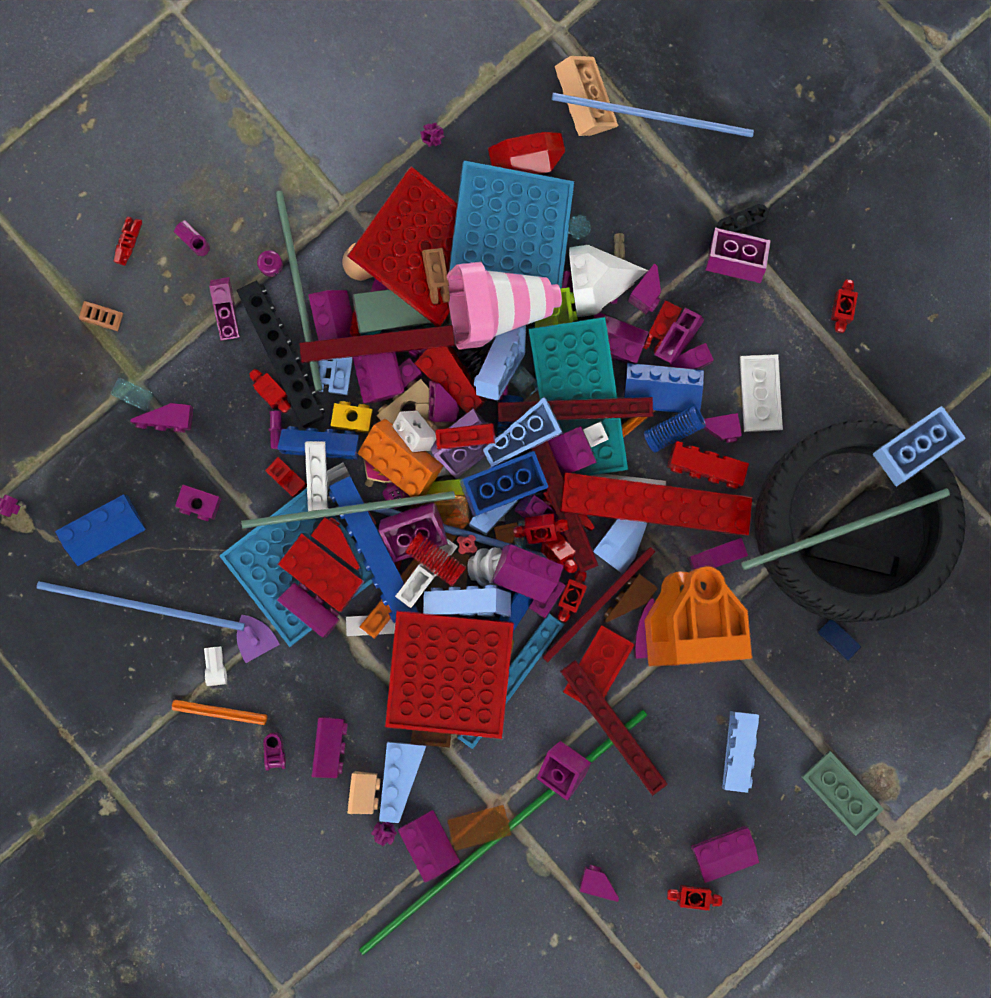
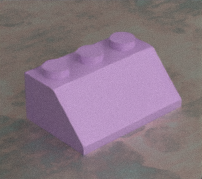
M472 409L449 428L487 423ZM435 440L431 451L435 458L457 479L486 456L483 449L489 444L437 449Z

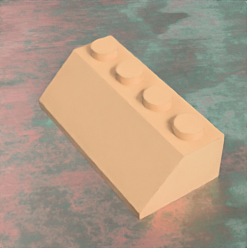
M569 56L555 66L564 95L610 103L594 57ZM567 103L579 136H591L618 126L612 111Z

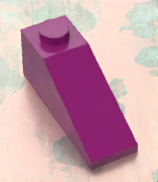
M742 538L690 556L688 561L692 571L704 566L716 568L746 557L748 553Z

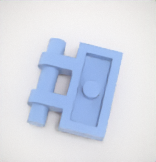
M353 358L333 359V362L328 360L318 361L322 388L324 389V385H329V393L348 395ZM327 368H331L330 379L325 378Z

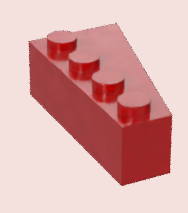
M451 346L428 348L414 363L432 381L439 383L466 413L472 409L477 412L487 401L485 397L476 395L474 380Z
M676 441L672 446L667 468H671V472L677 474L686 472L689 473V477L700 479L701 477L708 478V482L714 484L723 482L726 483V487L737 489L744 485L749 463L727 456L719 458V454L711 451H704L702 453L695 446L682 447L683 443Z

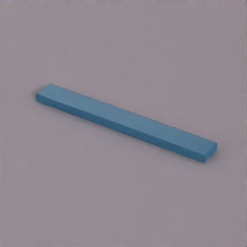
M550 613L509 667L506 703L564 626L561 621ZM459 735L457 737L471 749L481 739L478 736Z

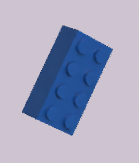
M535 451L459 481L473 517L549 487Z

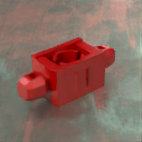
M845 280L842 288L835 294L831 320L837 321L835 322V332L844 333L847 323L850 324L854 318L858 292H852L854 290V282L852 280ZM846 299L845 303L848 305V310L842 314L843 309L840 303Z
M257 369L249 373L250 378L254 382V389L273 410L277 406L283 413H287L291 409L290 404L285 400L287 394L268 373L263 375Z
M554 513L526 517L525 526L521 525L514 528L515 538L527 536L528 544L557 540V531L564 532L568 530V521L563 519L555 522Z
M557 532V540L542 542L541 552L547 559L564 565L563 568L569 573L576 572L578 567L573 560L576 551L559 532Z
M579 570L574 576L576 578L575 581L572 579L568 580L558 603V606L563 608L562 611H559L558 620L566 622L570 617V612H577L587 588L586 585L582 584L586 580V572L580 573ZM570 585L582 590L581 593L576 590L577 600L570 603H576L575 607L563 602L564 598L567 603L569 602L567 593L574 590V588L568 589Z
M680 885L679 891L677 889L667 890V899L675 902L678 900V905L683 908L709 911L710 904L712 906L722 905L723 897L717 894L711 895L709 888ZM686 892L687 896L698 893L703 898V901L699 899L697 902H691L686 897Z

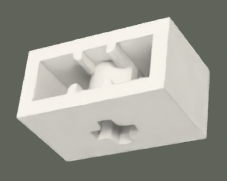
M417 410L399 412L392 425L412 452L430 451L436 440V433Z

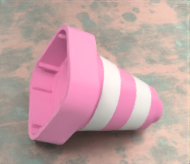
M482 262L457 264L447 274L450 295L448 302L454 330V340L458 349L482 347L491 341L494 336L551 316L554 308L560 307L562 303L559 285H551L546 277L486 271Z

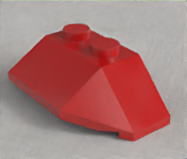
M540 132L506 139L489 147L488 151L491 166L539 175L553 170L565 153L561 133Z

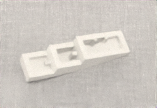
M448 539V544L441 546L437 551L438 553L442 549L440 555L445 551L442 558L448 553L445 560L458 547ZM423 563L418 565L395 597L412 608L437 574L426 568V565L423 566Z

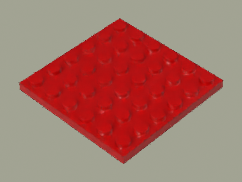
M411 166L347 257L430 322L440 327L450 313L448 302H443L441 288H437L438 303L433 304L431 302L422 251L442 248L447 274L449 273L457 203Z
M397 610L385 727L502 739L514 622Z

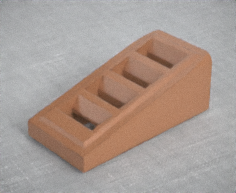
M84 301L79 319L82 322L118 331L123 313ZM90 308H91L92 311H91V314H90V318H88V314H89V311H90ZM97 310L100 311L98 319L94 320ZM105 313H108L105 323H103L102 321ZM112 315H116L113 325H110Z

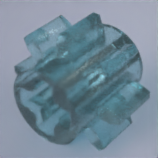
M579 215L578 218L573 216L568 223V233L572 234L573 238H585L590 233V221L586 220L585 216Z

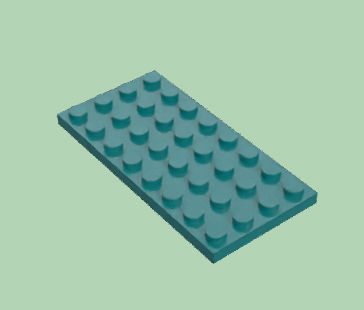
M605 317L529 329L540 400L543 397L547 401L617 398ZM621 418L557 420L563 433L579 426L585 429L601 422L608 436V440L591 447L597 462L572 473L590 476L628 470Z

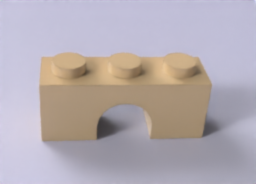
M422 379L412 381L407 386V391L393 398L394 401L389 406L387 404L382 406L378 410V419L380 421L387 419L393 424L399 412L402 411L406 404H429V388Z

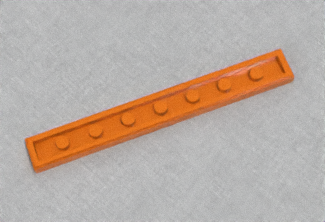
M456 507L443 524L464 529L471 519ZM445 532L446 538L452 543L458 537ZM414 559L402 573L401 578L404 584L418 565H420V561L417 562V559ZM381 599L359 627L375 639L391 619L389 613L392 611L389 605L385 606Z

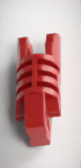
M126 217L121 231L122 235H120L118 245H116L115 263L126 266L133 252L132 248L135 246L136 238H138L142 220L135 219L134 221L132 217Z

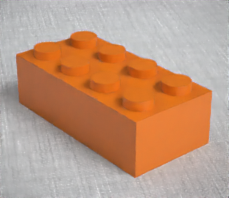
M387 419L374 424L357 454L410 497L426 495L444 465L426 451L412 452L392 427L393 424Z

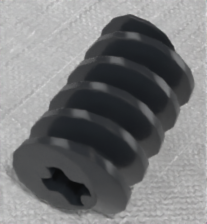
M482 347L468 348L459 355L461 359L465 358L463 361L464 365L470 364L467 367V371H473L471 373L472 378L479 375L485 362L483 359L486 354H479Z

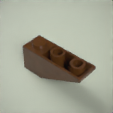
M640 574L637 577L633 575L626 584L629 588L625 593L621 591L615 599L617 601L615 607L612 608L610 606L604 614L606 617L604 622L607 623L647 604L658 587Z

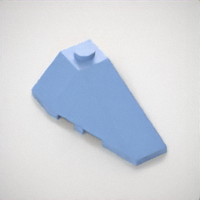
M617 519L593 549V552L624 574L636 557L647 523Z

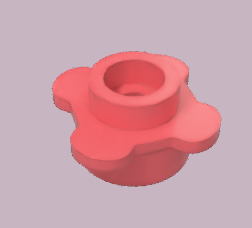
M459 536L457 538V543H459L458 552L460 554H470L477 551L475 536Z

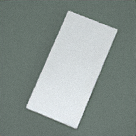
M778 354L740 356L744 432L782 431Z

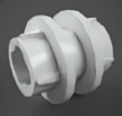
M485 548L479 549L475 556L468 559V574L471 580L477 581L482 587L491 584L496 585L491 583L502 553L500 548H491L490 550Z

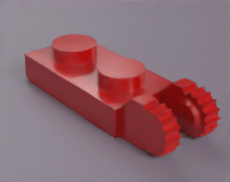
M665 300L648 333L649 337L643 346L644 349L647 350L652 338L659 340L658 345L654 349V354L656 353L673 322H676L682 308Z

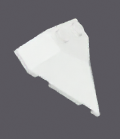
M590 245L569 247L577 317L597 315L605 305L613 302L633 286L634 282L641 276L644 277L648 270Z

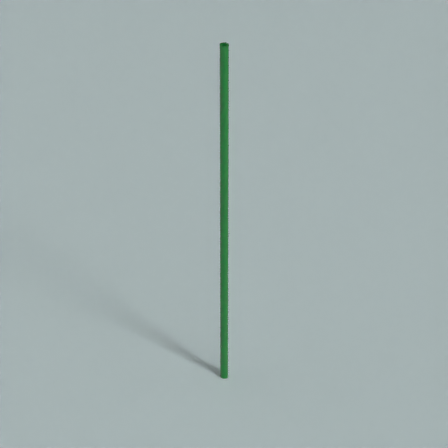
M642 709L624 725L627 730L630 731L647 716L646 712ZM610 738L585 759L592 763L613 745ZM550 788L363 945L359 951L363 955L369 952L556 792Z

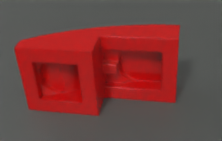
M279 457L265 470L293 498L307 487V484Z

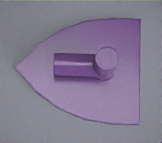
M241 615L239 622L245 623L244 631L237 630V644L245 663L280 645L276 636L267 625L253 617Z

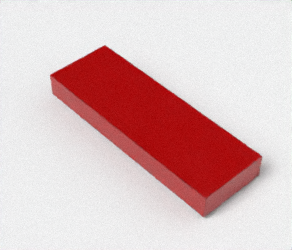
M494 424L436 429L437 449L495 444Z

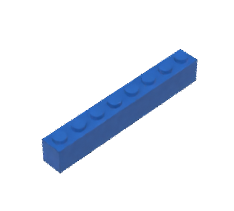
M350 476L329 486L331 491L328 494L333 503L337 501L339 507L364 504ZM369 512L339 515L341 519H346L348 523L346 530L350 537L354 535L357 541L354 544L359 554L363 553L366 559L363 563L367 571H372L374 577L371 579L376 589L380 587L383 593L380 597L385 606L389 605L392 611L389 615L393 623L396 622L397 610L418 612L415 604L410 608L395 597L403 587L404 582Z

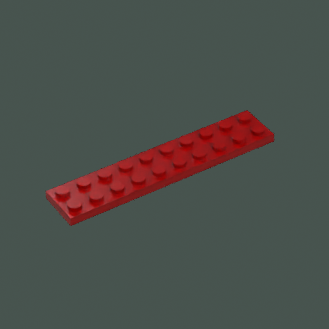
M565 472L560 512L748 536L752 497Z

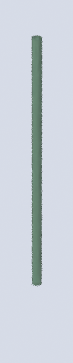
M276 191L275 194L305 342H312L313 338L283 191ZM317 361L310 362L315 391H322Z
M947 488L742 562V568L746 570L945 498L950 496L949 490Z
M451 491L243 520L241 523L242 528L443 501L455 499V493Z

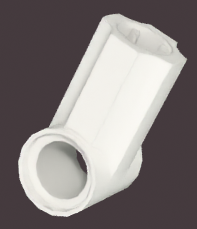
M344 463L327 470V490L330 489V485L350 476Z
M222 647L205 648L206 685L227 684V672L223 664Z

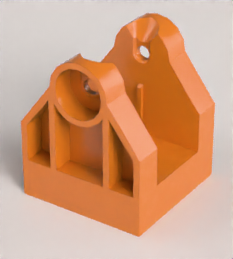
M704 566L694 569L689 573L678 571L665 577L661 586V592L645 618L649 666L752 659L748 610L725 584L724 577L719 570L714 567ZM701 582H704L706 585L704 590L701 588Z

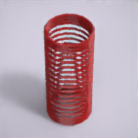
M418 533L405 550V553L409 556L412 555V558L415 557L414 559H417V562L420 561V564L423 563V566L426 565V568L431 570V572H434L440 578L443 577V580L446 579L445 582L453 586L466 569V566L462 563L458 566L459 561L455 564L456 559L452 562L454 557L450 559L451 555L445 560L448 553L442 558L445 551L440 555L442 549H440L437 553L440 547L432 554L437 545L432 548L434 545L432 543L427 549L431 543L429 541L424 547L428 539L419 548L426 537Z

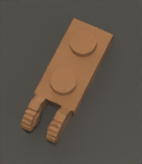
M443 249L423 250L422 255L431 302L437 304L439 301L437 288H441L443 302H449V281L447 280Z

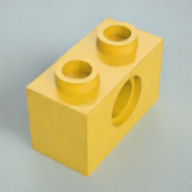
M339 401V404L334 403L331 420L332 428L369 434L373 418V410L369 409V405L358 404V407L350 406L351 403ZM349 413H357V419L349 421L347 419Z

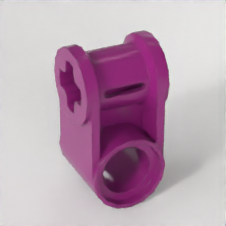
M272 732L265 737L263 742L265 770L269 771L270 768L280 767L286 769L283 738L279 733ZM270 737L277 738L278 745L276 747L270 746L268 742Z

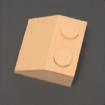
M359 771L352 773L348 814H373L374 810L378 809L379 798H375L376 790H380L381 778H378V773Z

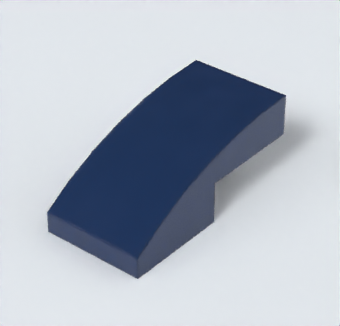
M831 619L818 632L847 661L861 648L846 631Z

